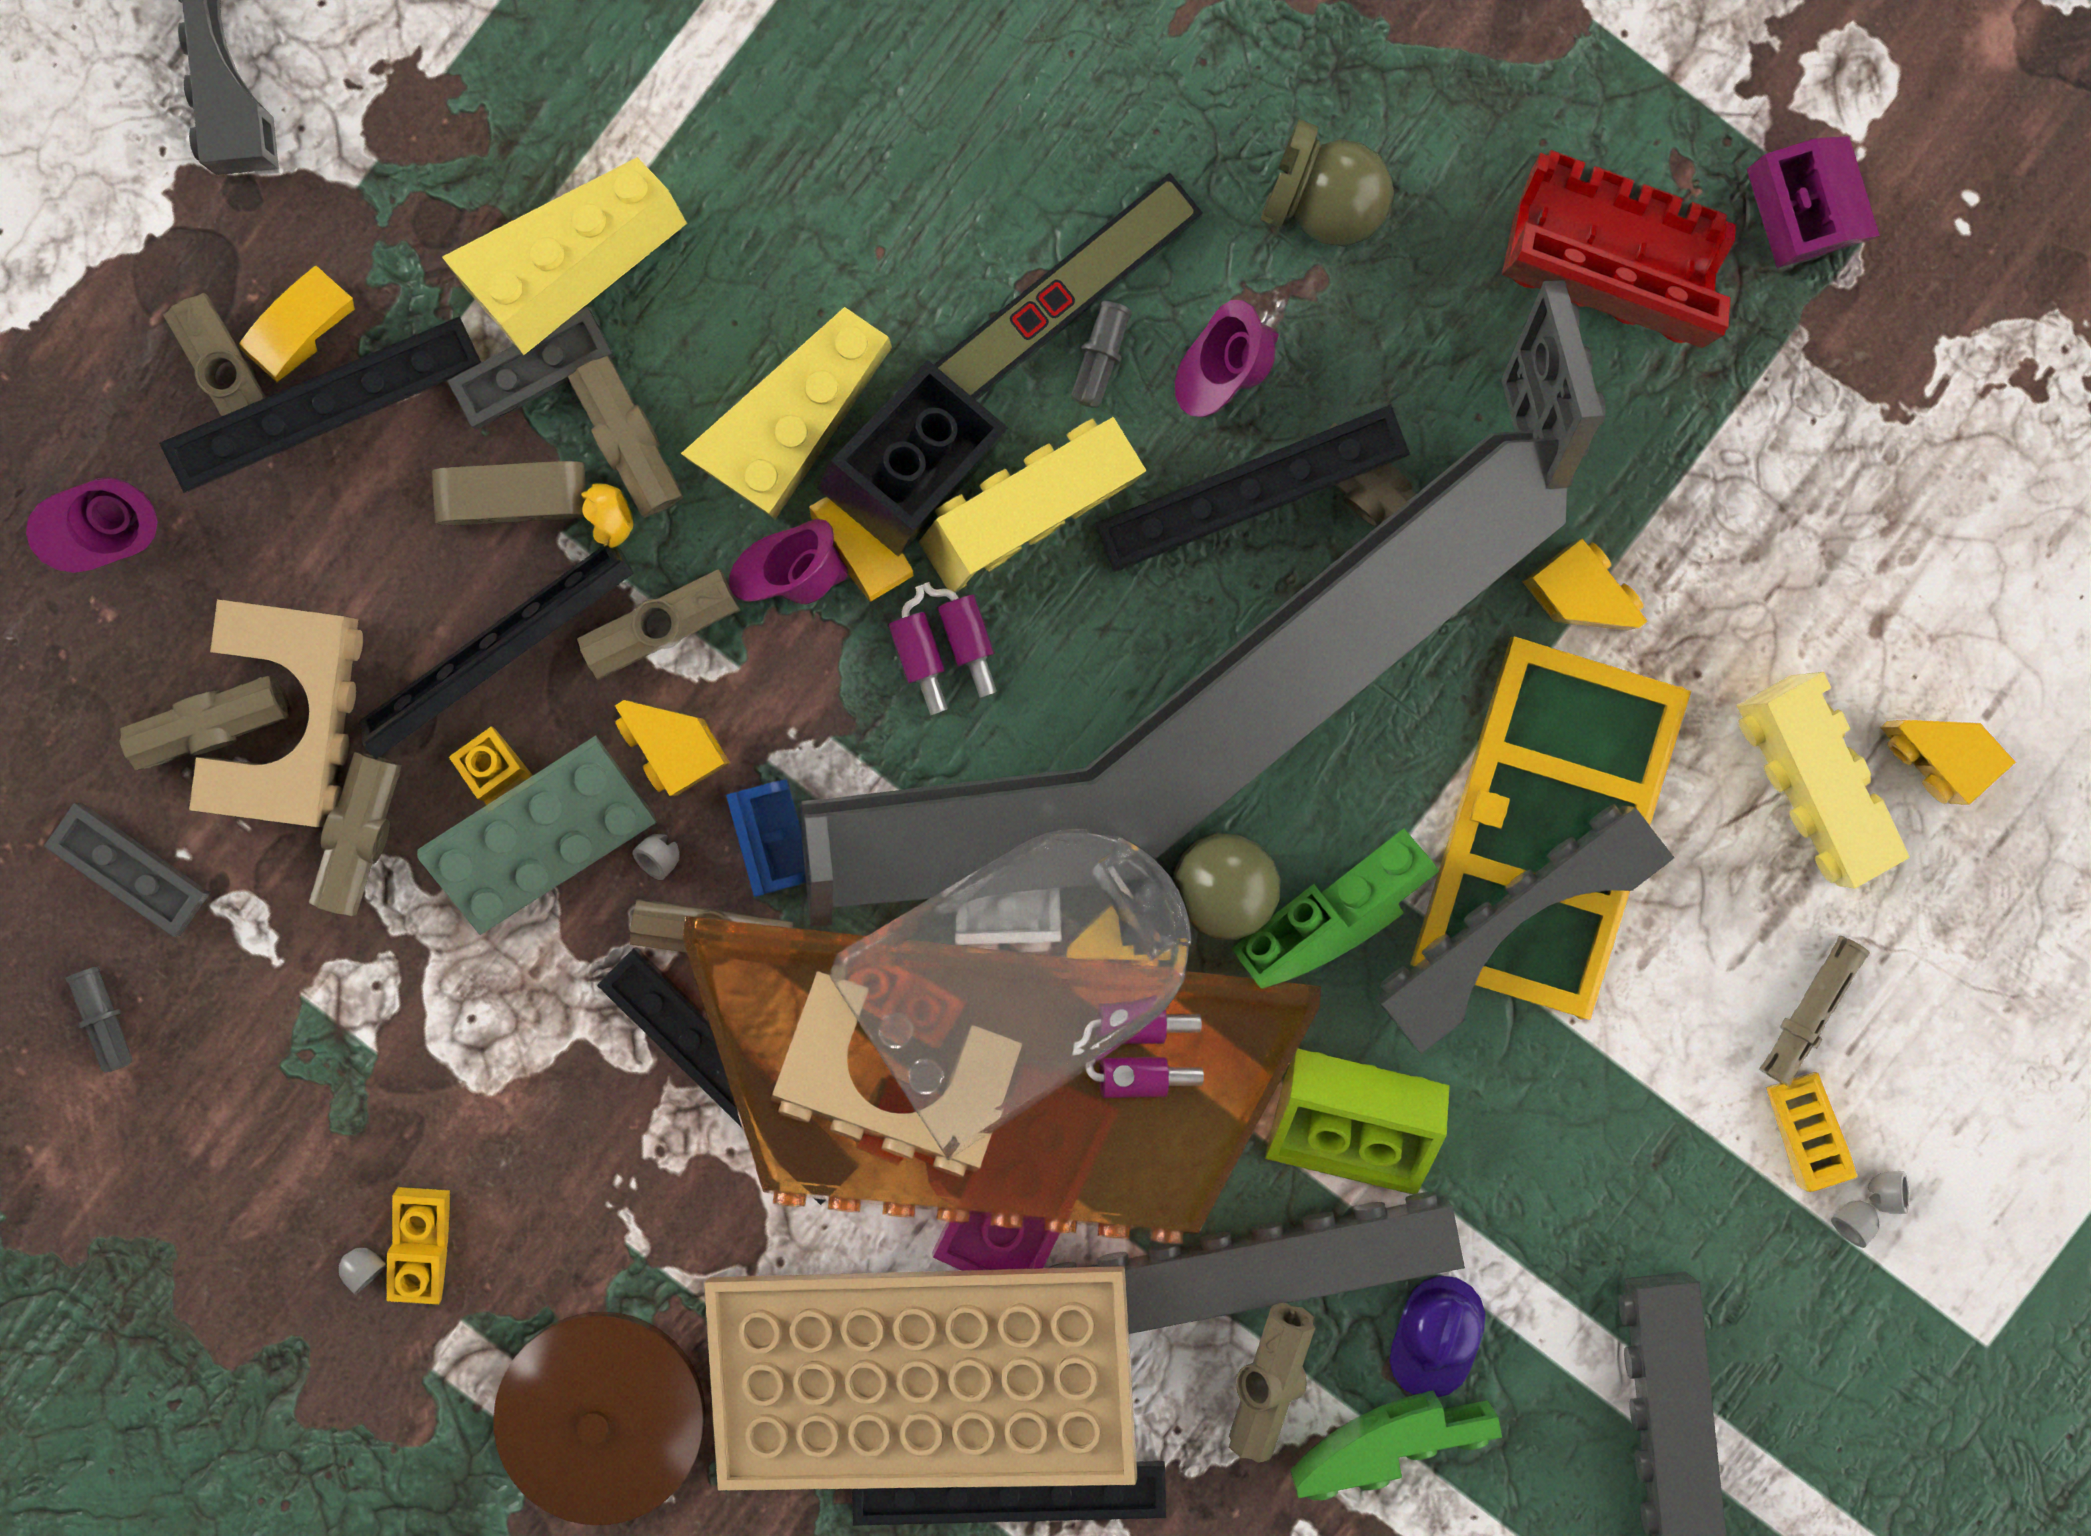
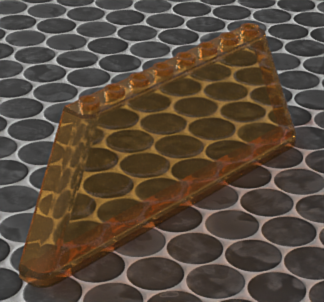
M685 916L682 936L683 945L762 1190L765 1193L774 1194L773 1204L781 1206L806 1207V1198L828 1200L827 1209L833 1211L859 1213L861 1203L883 1205L882 1215L915 1218V1208L937 1210L936 1220L944 1222L969 1223V1215L977 1214L991 1216L990 1225L996 1227L1023 1228V1219L1045 1221L1044 1231L1076 1234L1077 1224L1098 1226L1097 1236L1130 1239V1230L1150 1231L1152 1242L1183 1244V1234L1199 1233L1320 1008L1321 986L1282 982L1261 989L1254 979L690 916ZM817 971L869 989L850 1040L847 1064L851 1080L860 1095L870 1104L883 1111L897 1114L913 1113L923 1110L938 1101L948 1085L965 1033L971 1026L1022 1044L980 1169L975 1172L966 1170L964 1177L954 1176L934 1168L935 1158L918 1152H914L912 1159L900 1157L881 1149L884 1140L863 1133L861 1141L849 1139L830 1131L832 1122L811 1115L809 1123L778 1112L781 1104L771 1101V1097ZM1164 1004L1166 1014H1200L1202 1021L1201 1032L1167 1033L1164 1044L1101 1045L1098 1038V1029L1093 1032L1089 1047L1079 1052H1084L1090 1057L1093 1068L1097 1073H1099L1101 1058L1166 1057L1168 1068L1202 1067L1204 1082L1202 1086H1169L1166 1097L1102 1098L1099 1081L1089 1077L1086 1072L1085 1063L1082 1060L1075 1059L1074 1044L1083 1042L1088 1025L1097 1021L1099 1005Z

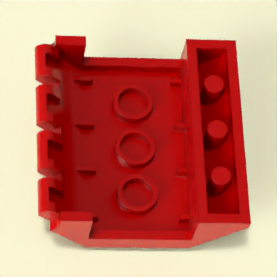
M1550 150L1548 155L1539 154L1530 171L1513 218L1502 275L1512 278L1517 284L1526 288L1541 289L1544 281L1565 280L1570 300L1575 302L1577 306H1588L1612 315L1621 323L1627 325L1637 324L1654 330L1676 343L1686 342L1703 348L1724 336L1729 325L1731 297L1715 292L1716 274L1735 242L1736 224L1726 221L1727 214L1691 202L1685 218L1678 216L1683 198L1642 184L1638 196L1634 200L1629 198L1634 184V180L1594 166L1588 182L1580 180L1585 162L1554 150Z

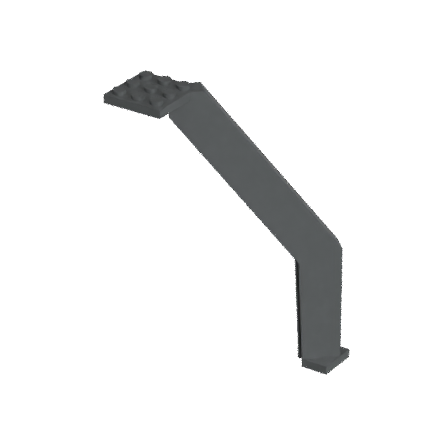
M1565 280L1543 282L1501 379L1515 432L1490 433L1088 766L1078 769L801 801V838L810 926L832 925V907L1096 885L1131 880L1566 523L1567 487L1572 485L1574 473L1582 457L1587 455L1589 444L1598 426L1603 424L1606 413L1604 396L1601 392L1596 391L1591 374L1593 367L1592 354L1587 346H1583L1579 332V309L1577 304L1570 300Z

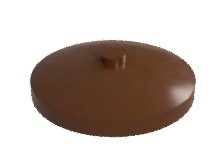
M615 1312L577 1314L553 1323L534 1336L516 1355L505 1372L497 1392L493 1416L494 1436L500 1459L506 1472L518 1489L542 1510L566 1521L585 1525L623 1523L652 1511L666 1501L683 1483L697 1458L704 1436L706 1420L705 1400L699 1377L691 1361L680 1346L656 1326L634 1316Z

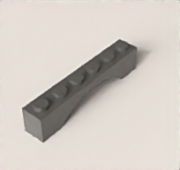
M178 0L183 5L184 22L178 25V37L182 51L185 55H188L190 75L184 76V92L189 106L194 109L195 127L190 128L189 141L193 156L196 160H199L200 164L216 175L279 169L274 117L255 99L238 74L226 44L221 20V0Z
M1614 804L1602 810L1589 822L1593 829L1578 841L1570 837L1558 844L1548 853L1547 857L1551 861L1535 874L1529 869L1518 875L1505 887L1509 894L1494 906L1490 902H1486L1474 909L1465 917L1464 922L1467 926L1451 939L1447 934L1437 938L1422 951L1425 957L1423 961L1410 971L1405 966L1399 968L1380 984L1384 991L1377 995L1375 999L1409 1043L1420 1054L1464 1021L1469 996L1481 969L1498 945L1522 922L1547 906L1576 895L1605 890L1633 891L1674 859V856L1636 807L1623 805L1618 809Z

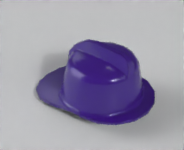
M1440 1275L1424 1280L1412 1290L1404 1306L1391 1345L1389 1358L1394 1378L1407 1392L1416 1395L1434 1390L1438 1398L1446 1396L1460 1387L1471 1371L1484 1333L1486 1316L1482 1300L1471 1285L1457 1277Z

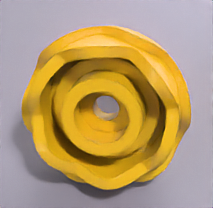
M592 484L591 488L581 493L582 497L586 499L582 507L583 515L594 525L593 537L596 542L603 544L604 547L608 545L610 548L617 547L627 539L633 529L631 510L620 489L608 484Z

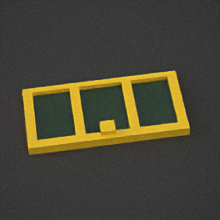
M1510 637L1410 965L1416 966L1423 961L1425 957L1422 951L1437 938L1447 934L1451 939L1467 926L1464 922L1465 917L1474 909L1486 902H1490L1494 906L1509 893L1505 887L1518 875L1529 869L1535 874L1551 861L1547 857L1548 853L1558 844L1570 837L1578 841L1593 828L1589 822L1605 808L1614 804L1618 809L1623 805L1636 807L1647 823L1651 825L1691 691L1683 686H1674L1522 638ZM1605 890L1576 895L1547 906L1522 922L1498 945L1481 969L1475 985L1575 1015L1580 1020H1591L1630 891Z

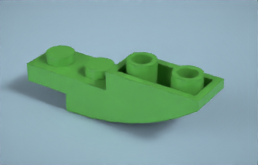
M1403 828L1322 893L1315 884L1311 885L1273 915L1256 933L1246 936L1232 947L1231 950L1261 989L1285 982L1334 960L1391 924L1404 914L1398 903L1436 875L1439 870L1417 842Z
M1434 1390L1404 1397L1379 1406L1329 1434L1310 1449L1290 1469L1298 1498L1308 1497L1311 1500H1326L1336 1496L1339 1490L1359 1487L1363 1490L1381 1489L1386 1487L1390 1480L1402 1478L1399 1463L1400 1457L1406 1456L1411 1460H1423L1435 1456L1437 1450L1456 1446L1463 1450H1474L1486 1446L1489 1440L1502 1438L1499 1417L1488 1400L1443 1409Z

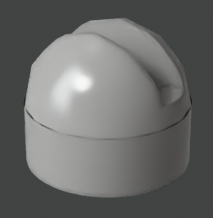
M652 834L633 850V857L638 865L647 874L658 880H663L675 868L680 857L677 843L672 842L667 845L668 836L665 834Z
M1888 1171L1880 1173L1871 1179L1868 1184V1190L1875 1194H1872L1869 1199L1875 1208L1889 1214L1908 1213L1909 1186L1907 1175L1904 1171Z
M1860 1200L1848 1202L1831 1218V1222L1836 1230L1848 1241L1861 1248H1865L1879 1229V1219L1876 1210L1869 1203Z
M355 1248L342 1257L339 1263V1276L347 1288L356 1295L371 1283L387 1264L369 1248Z

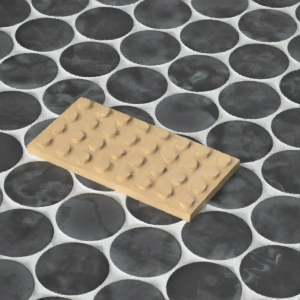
M1125 1266L710 1277L704 1282L718 1491L1136 1484L1137 1463Z

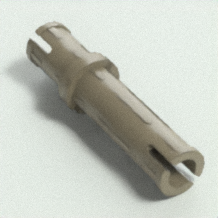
M1839 935L1830 955L1818 971L1798 1008L1790 1019L1785 1018L1780 1025L1783 1031L1771 1053L1759 1068L1760 1071L1790 1087L1798 1069L1812 1047L1817 1049L1823 1039L1819 1036L1825 1024L1835 1011L1858 969L1870 954L1866 948L1849 938L1847 939Z

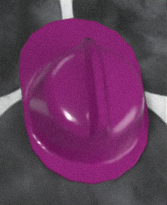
M1230 300L1220 306L1178 366L1175 378V397L1180 408L1192 417H1207L1218 412L1238 390L1252 388L1262 383L1270 374L1274 364L1275 344L1279 334L1272 327L1262 324L1255 308L1246 301Z
M96 478L91 482L51 495L38 503L28 517L26 536L30 549L41 562L56 570L77 573L96 569L145 550L156 536L158 520L154 506L147 499L143 491H139L129 483L116 478Z
M814 519L798 527L771 534L756 541L743 551L733 564L729 575V589L736 598L747 602L764 600L777 595L794 603L804 605L817 601L832 586L846 580L848 577V569L841 561L838 551L832 545L834 541L832 526L826 520Z

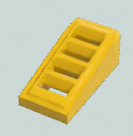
M1812 1072L1794 1078L1790 1087L1782 1082L1766 1087L1798 1187L1807 1192H1814L1858 1177L1851 1154L1819 1073ZM1811 1094L1813 1102L1788 1109L1787 1100ZM1817 1114L1818 1123L1796 1129L1794 1121ZM1824 1136L1825 1144L1804 1150L1802 1142ZM1831 1157V1164L1815 1169L1811 1168L1810 1163Z

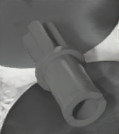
M1102 301L1100 303V310L1089 343L1082 344L1081 347L1084 358L1071 397L1075 402L1085 407L1098 408L1101 405L1113 366L1120 364L1122 358L1118 351L1132 311L1121 304L1111 301Z
M99 966L70 975L65 979L69 983L83 1020L78 1023L80 1029L86 1028L100 1068L106 1073L128 1066L132 1063V1056L117 1016L121 1014L120 1008L114 1010L100 974L101 970Z

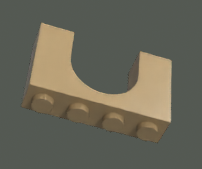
M217 599L210 652L270 660L287 668L300 681L306 692L309 703V721L306 732L295 749L282 759L272 763L258 764L221 758L196 757L189 810L311 827L324 826L330 811H333L334 807L339 804L342 795V788L336 786L339 765L345 764L349 751V737L347 734H343L346 713H351L356 699V685L354 682H350L353 661H358L363 646V633L357 629L358 619Z
M817 971L771 1097V1101L781 1104L778 1112L809 1123L811 1115L832 1122L830 1131L849 1139L861 1141L863 1133L884 1140L881 1149L900 1157L912 1159L914 1152L935 1158L934 1168L954 1176L964 1177L966 1170L975 1172L980 1169L1022 1044L971 1026L965 1033L948 1085L938 1101L923 1110L913 1113L897 1114L883 1111L870 1104L860 1095L851 1080L847 1064L850 1040L869 989Z

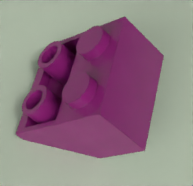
M1849 136L1815 138L1769 152L1747 168L1777 269L1880 236Z

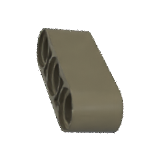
M554 461L449 467L432 470L435 524L472 525L584 517L582 507L586 499L582 497L581 493L586 491L585 463Z

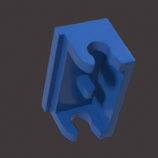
M788 779L727 794V801L754 897L806 883L801 826Z

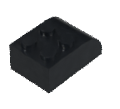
M927 360L830 460L817 489L899 557L937 516L935 510L951 500L976 473L1001 441L1008 427Z

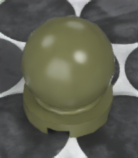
M1298 119L1278 169L1288 173L1280 172L1272 193L1269 192L1260 220L1281 227L1285 217L1291 218L1294 216L1304 233L1323 244L1347 247L1369 239L1390 214L1394 198L1392 177L1381 155L1363 143L1342 139L1320 145V141L1315 140L1319 127Z
M1213 833L1196 839L1180 854L1173 871L1172 895L1178 911L1197 931L1214 939L1237 940L1256 933L1272 918L1280 901L1281 879L1274 860L1260 844L1237 834Z

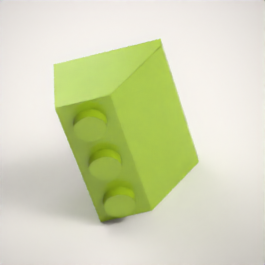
M1296 1048L1283 1080L1265 1159L1412 1195L1417 1194L1447 1136L1450 1085L1430 1081L1423 1077L1409 1076L1377 1068L1369 1064H1360L1327 1056L1320 1052Z

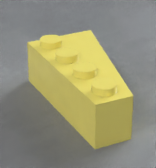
M636 157L442 256V258L465 289L521 353L525 355L684 227L687 222L669 190Z
M844 307L681 454L691 463L776 520L892 349L889 337Z
M1114 417L1100 425H1097L1094 419L1084 422L1067 434L1070 440L1069 443L1055 451L1051 444H1047L1027 456L1023 460L1027 467L1010 476L1007 469H1004L982 482L979 486L983 492L966 502L961 494L935 510L939 518L934 521L919 541V544L947 589L952 590L954 593L967 586L966 583L980 569L985 567L989 572L1018 553L1022 549L1021 545L1029 542L1030 545L1036 544L1066 523L1064 520L1072 517L1076 519L1135 483L1147 471Z
M1815 672L1790 675L1736 705L1743 717L1738 721L1739 726L1748 742L1754 747L1759 746L1768 762V764L1764 765V770L1771 784L1777 791H1784L1794 809L1789 813L1793 824L1805 838L1810 836L1819 852V855L1815 856V861L1822 875L1830 883L1835 882L1837 886L1855 889L1910 857L1884 800L1875 793L1869 795L1865 787L1871 783L1870 776L1872 774L1864 757L1859 756L1852 748L1847 747L1844 742L1845 733L1851 729L1843 712L1839 709L1834 711L1825 701L1822 693L1831 689L1825 673Z

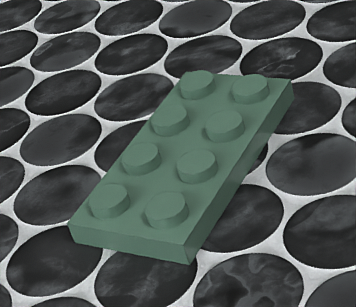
M594 736L417 849L419 861L477 933L481 935L657 822L652 810L598 737Z

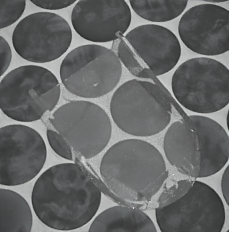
M1065 829L1048 832L1022 843L839 952L829 977L946 1159L950 1160L1068 1083L1150 1025L1167 1008L1182 985L1185 977L1189 945L1191 944V930L1186 907L1177 887L1166 871L1150 855L1120 837L1115 840L1102 835L1087 833V829Z

